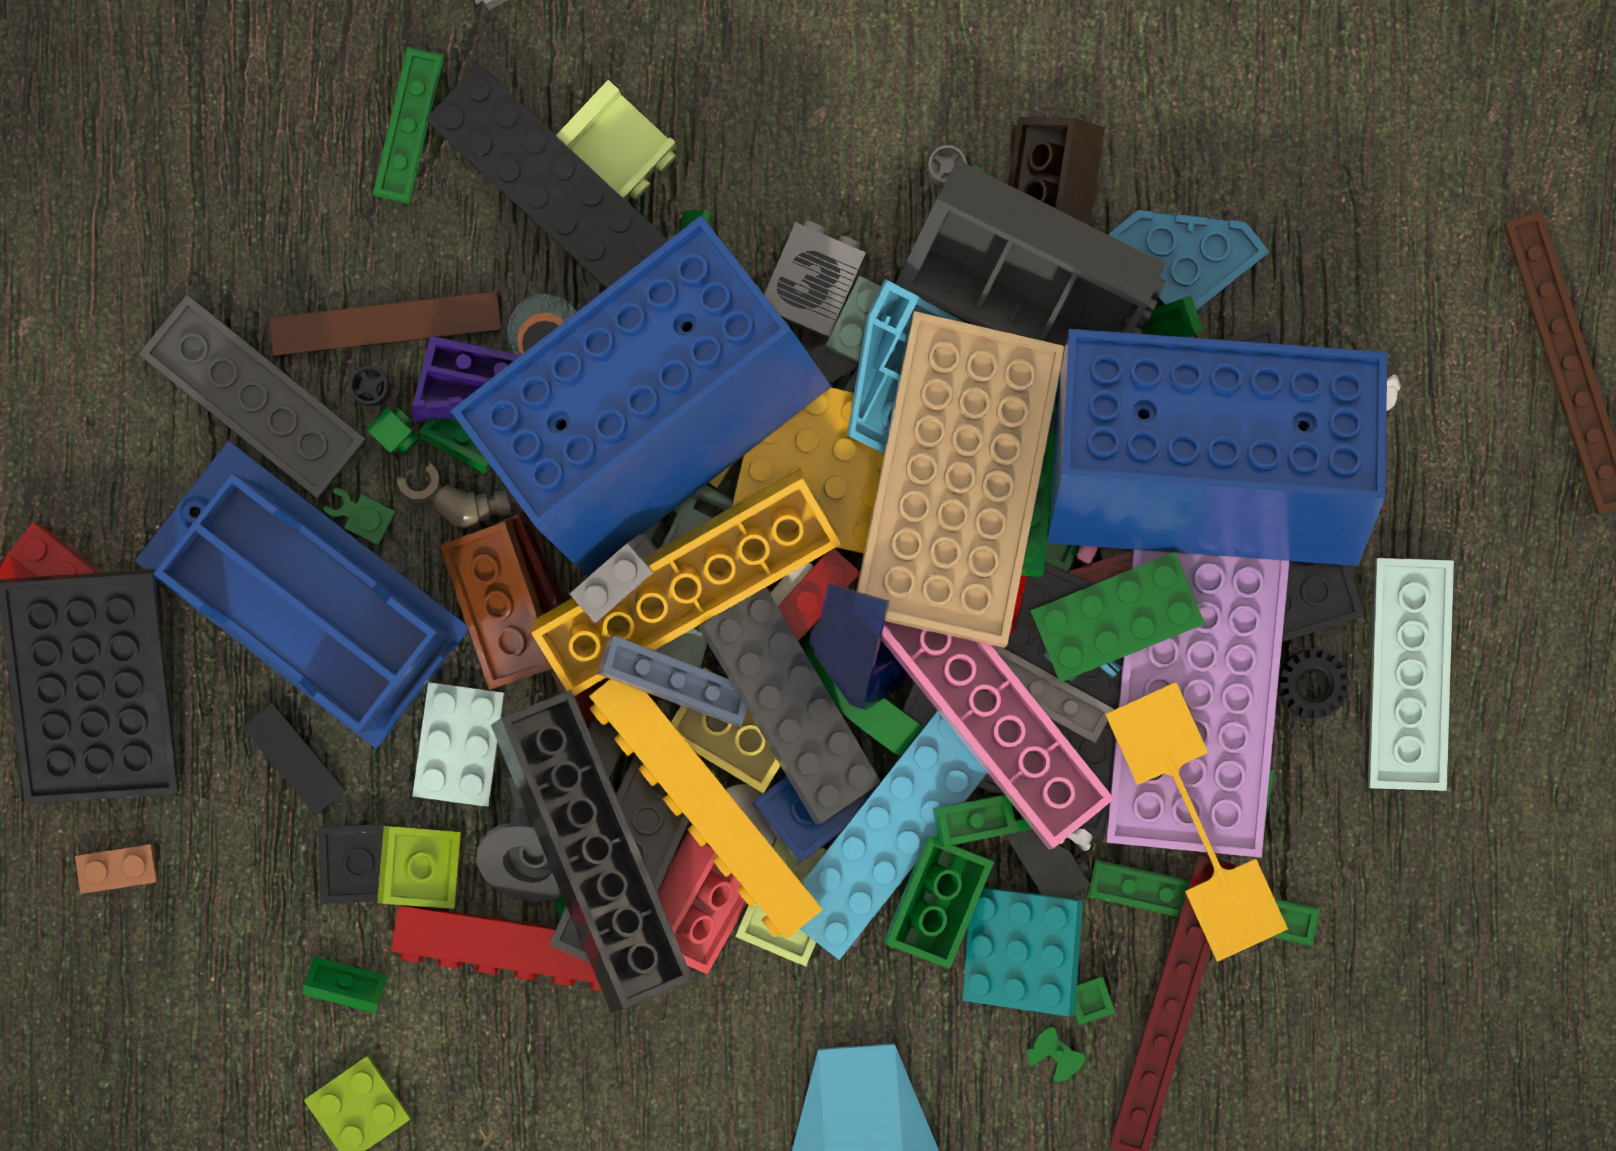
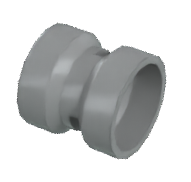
M944 145L932 152L927 172L934 184L940 187L944 186L950 175L948 173H951L957 160L967 164L965 155L960 149Z

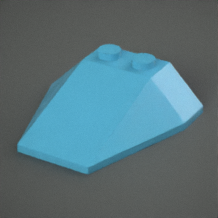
M886 279L867 313L847 432L848 436L882 453L885 451L912 314L916 311L967 323Z
M895 1043L819 1048L817 1050L792 1151H939Z

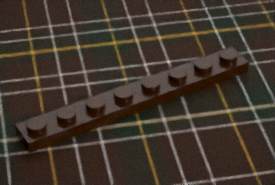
M1540 211L1505 222L1503 226L1596 515L1616 509V439L1544 215Z

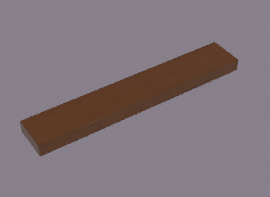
M497 291L269 318L272 351L275 357L430 339V336L441 338L502 330Z

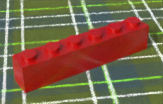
M398 905L391 951L400 953L399 959L422 962L423 956L437 958V965L449 968H460L461 962L476 964L475 971L488 974H498L499 968L514 970L513 977L536 980L537 974L552 976V983L574 986L575 980L590 982V989L602 991L591 964L550 947L549 944L557 927L430 907Z

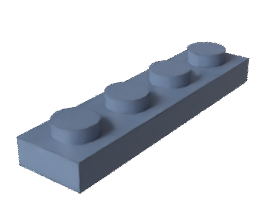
M617 636L608 637L597 674L735 726L743 724L747 708L728 678Z

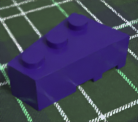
M430 336L413 403L414 422L455 418L450 410L521 355Z

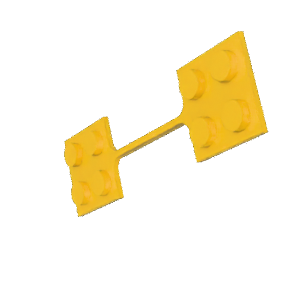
M1177 682L1106 713L1105 716L1137 785L1161 774H1168L1174 779L1214 868L1212 877L1201 884L1185 890L1216 961L1225 959L1288 930L1256 858L1233 869H1224L1220 866L1179 776L1180 768L1185 763L1207 754L1208 751Z

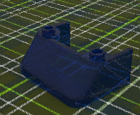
M830 583L827 587L820 622L815 624L810 636V646L814 647L815 656L850 706L868 710L902 686L908 675L881 640L890 601Z

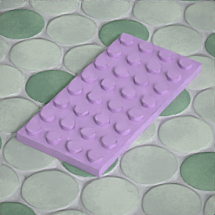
M1133 549L1131 569L1173 552ZM1176 553L1205 624L1123 657L1118 708L1171 683L1177 682L1208 751L1207 754L1185 763L1180 768L1179 776L1214 853L1262 858L1289 561ZM1115 738L1110 794L1114 800L1109 803L1105 842L1206 852L1174 779L1168 774H1161L1137 785Z

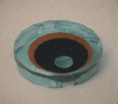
M544 293L528 297L519 303L510 315L507 327L509 346L515 354H524L577 312L571 303L560 296Z

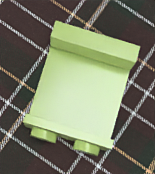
M609 80L604 83L556 135L626 201L630 197L637 200L650 186V183L647 181L649 176L656 169L663 172L677 156L673 153L677 148L676 142L671 138L668 139L620 94L619 89Z

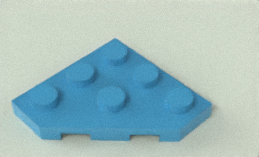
M1137 210L1108 234L1166 264L1160 276L1161 279L1166 281L1158 297L1162 305L1191 295L1196 311L1270 252L1249 225L1242 221L1207 219L1206 217L1170 215Z

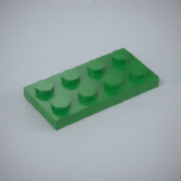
M1176 552L1030 610L1060 683L1205 624Z

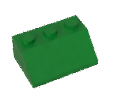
M927 835L883 943L950 969L994 861L957 845L939 847L938 838Z

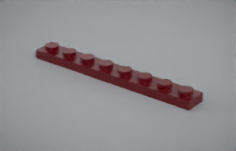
M1197 854L1187 890L1212 877L1214 868L1209 856ZM1217 859L1220 866L1224 869L1236 867L1233 863ZM1186 893L1110 1138L1109 1148L1114 1150L1149 1151L1211 950Z

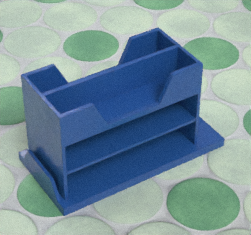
M229 440L135 560L145 570L155 569L154 575L156 579L375 749L379 748L428 685V682L432 680L469 632L466 623ZM193 507L200 509V515L197 518L191 516V509Z

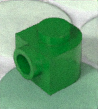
M386 407L365 428L394 457L400 452L403 455L407 454L420 440L409 429L414 422L399 407L393 412Z

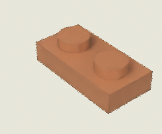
M153 844L75 856L80 894L159 882Z

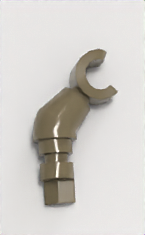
M431 463L425 469L427 475L431 478L430 484L422 491L411 490L408 487L406 478L399 476L397 478V484L402 496L409 503L427 505L433 502L432 508L455 527L477 528L481 527V522L491 521V516L498 515V518L501 519L511 517L514 513L524 512L508 489L495 491L494 496L487 497L486 493L475 495L474 492L466 493L449 484L443 487L439 474Z

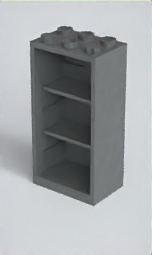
M957 160L930 211L896 285L976 326L1066 346L1069 329L1140 334L1141 328L1148 321L1166 283L1165 280L1160 278L1166 264Z

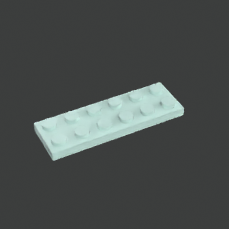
M1375 558L1368 788L1447 791L1454 561Z

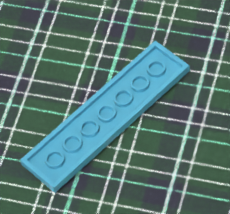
M938 710L801 882L823 910L802 926L800 930L838 960L842 958L914 867L927 835L937 837L933 808L965 802L987 774L986 770Z

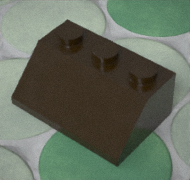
M1018 117L1008 185L1090 226L1105 127L1077 118Z

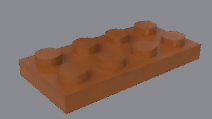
M509 520L440 544L443 558L489 690L553 669L531 634L532 621L542 616L543 612L512 521Z

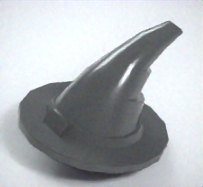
M511 776L506 779L513 809L511 823L501 824L484 835L477 847L476 863L483 878L499 892L514 899L530 902L555 900L561 897L562 894Z

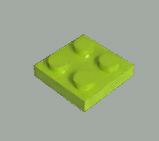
M384 826L377 903L454 909L461 832Z
M369 1055L304 1099V1102L338 1151H366L412 1118Z

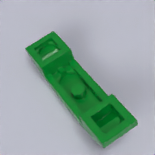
M806 632L799 641V644L838 710L882 745L901 757L925 726L906 713L899 705L887 699L840 661L835 653L809 632Z

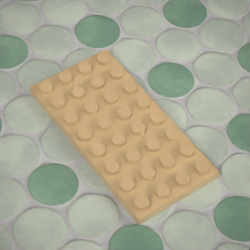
M914 311L911 317L852 614L1003 648L1008 645L1065 346Z

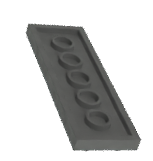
M188 295L184 297L139 353L141 357L318 499L367 440Z
M766 587L698 625V628L815 824L823 823L881 783Z
M634 754L616 797L658 894L690 820L683 812L678 817L673 813L663 800L668 793L659 782L652 786L638 769L643 765V762ZM702 760L712 772L714 764ZM566 906L549 945L554 949L590 964Z

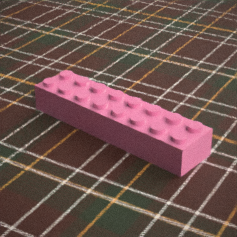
M862 616L1048 849L1056 847L1114 800L1113 796L991 645Z

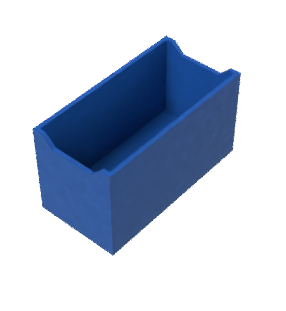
M700 216L450 411L536 528L586 576H589L638 534L642 535L832 386L787 323L705 219Z
M1069 329L1054 402V444L1047 543L1358 566L1385 500L1387 352ZM1138 415L1149 417L1147 419H1141ZM1298 427H1305L1309 429L1307 431H1302Z

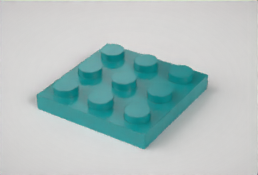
M984 886L968 925L962 1001L1062 1016L1075 1015L1084 899Z

